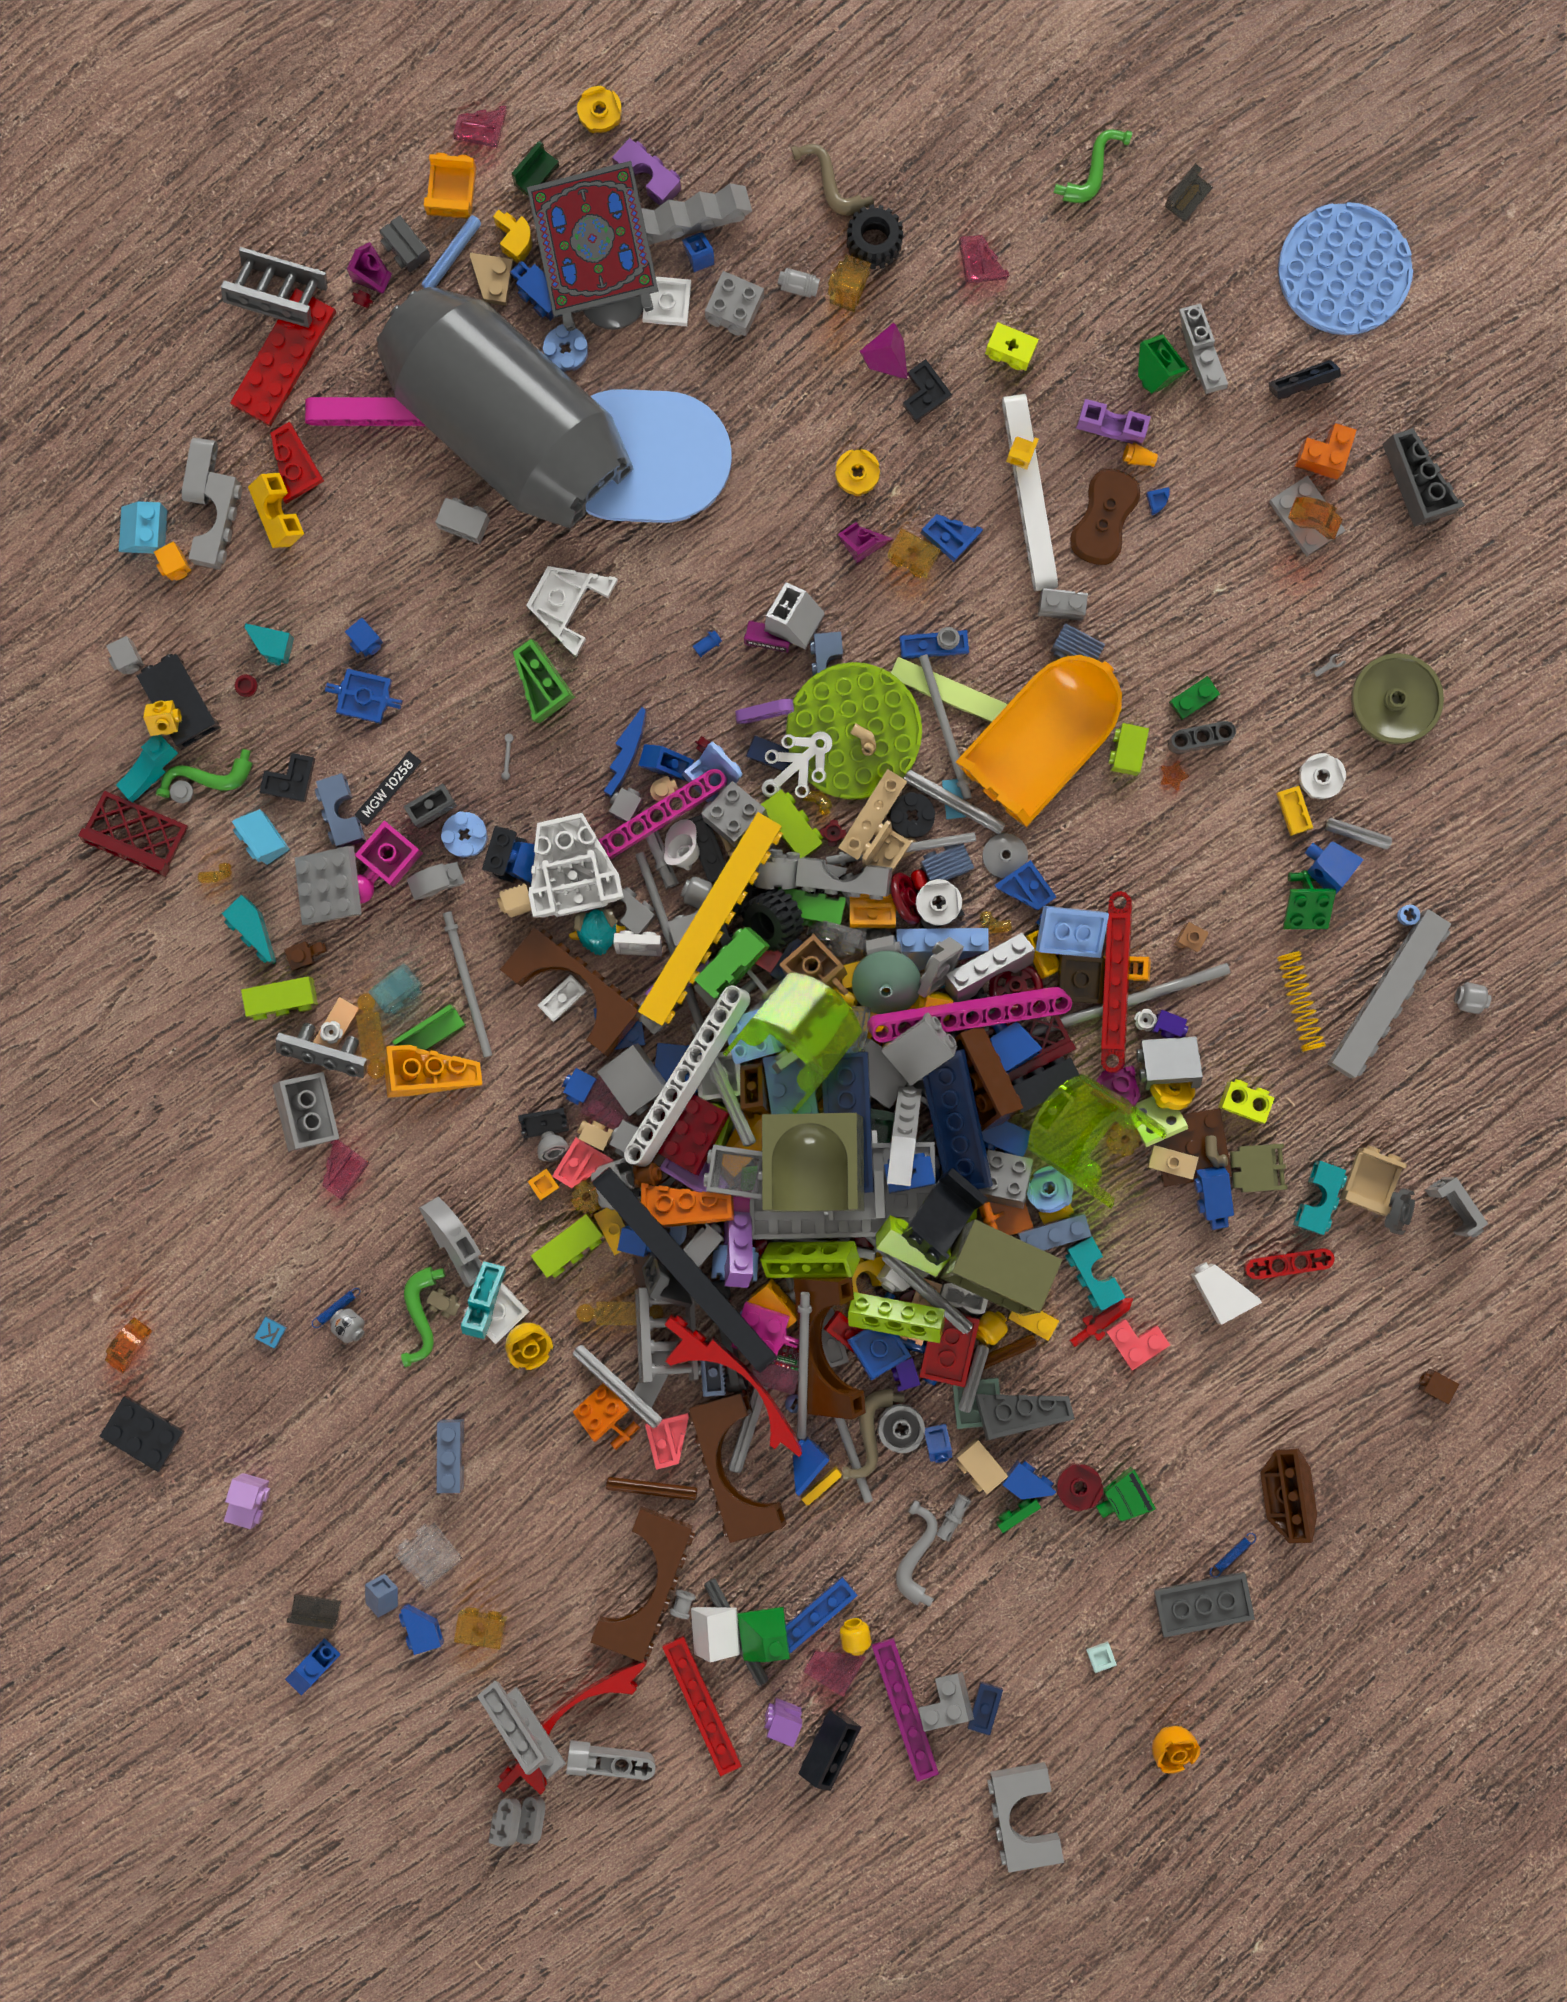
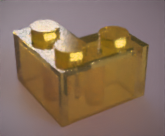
M846 254L844 261H839L836 272H832L828 282L829 289L827 294L830 295V304L855 312L870 274L871 263Z

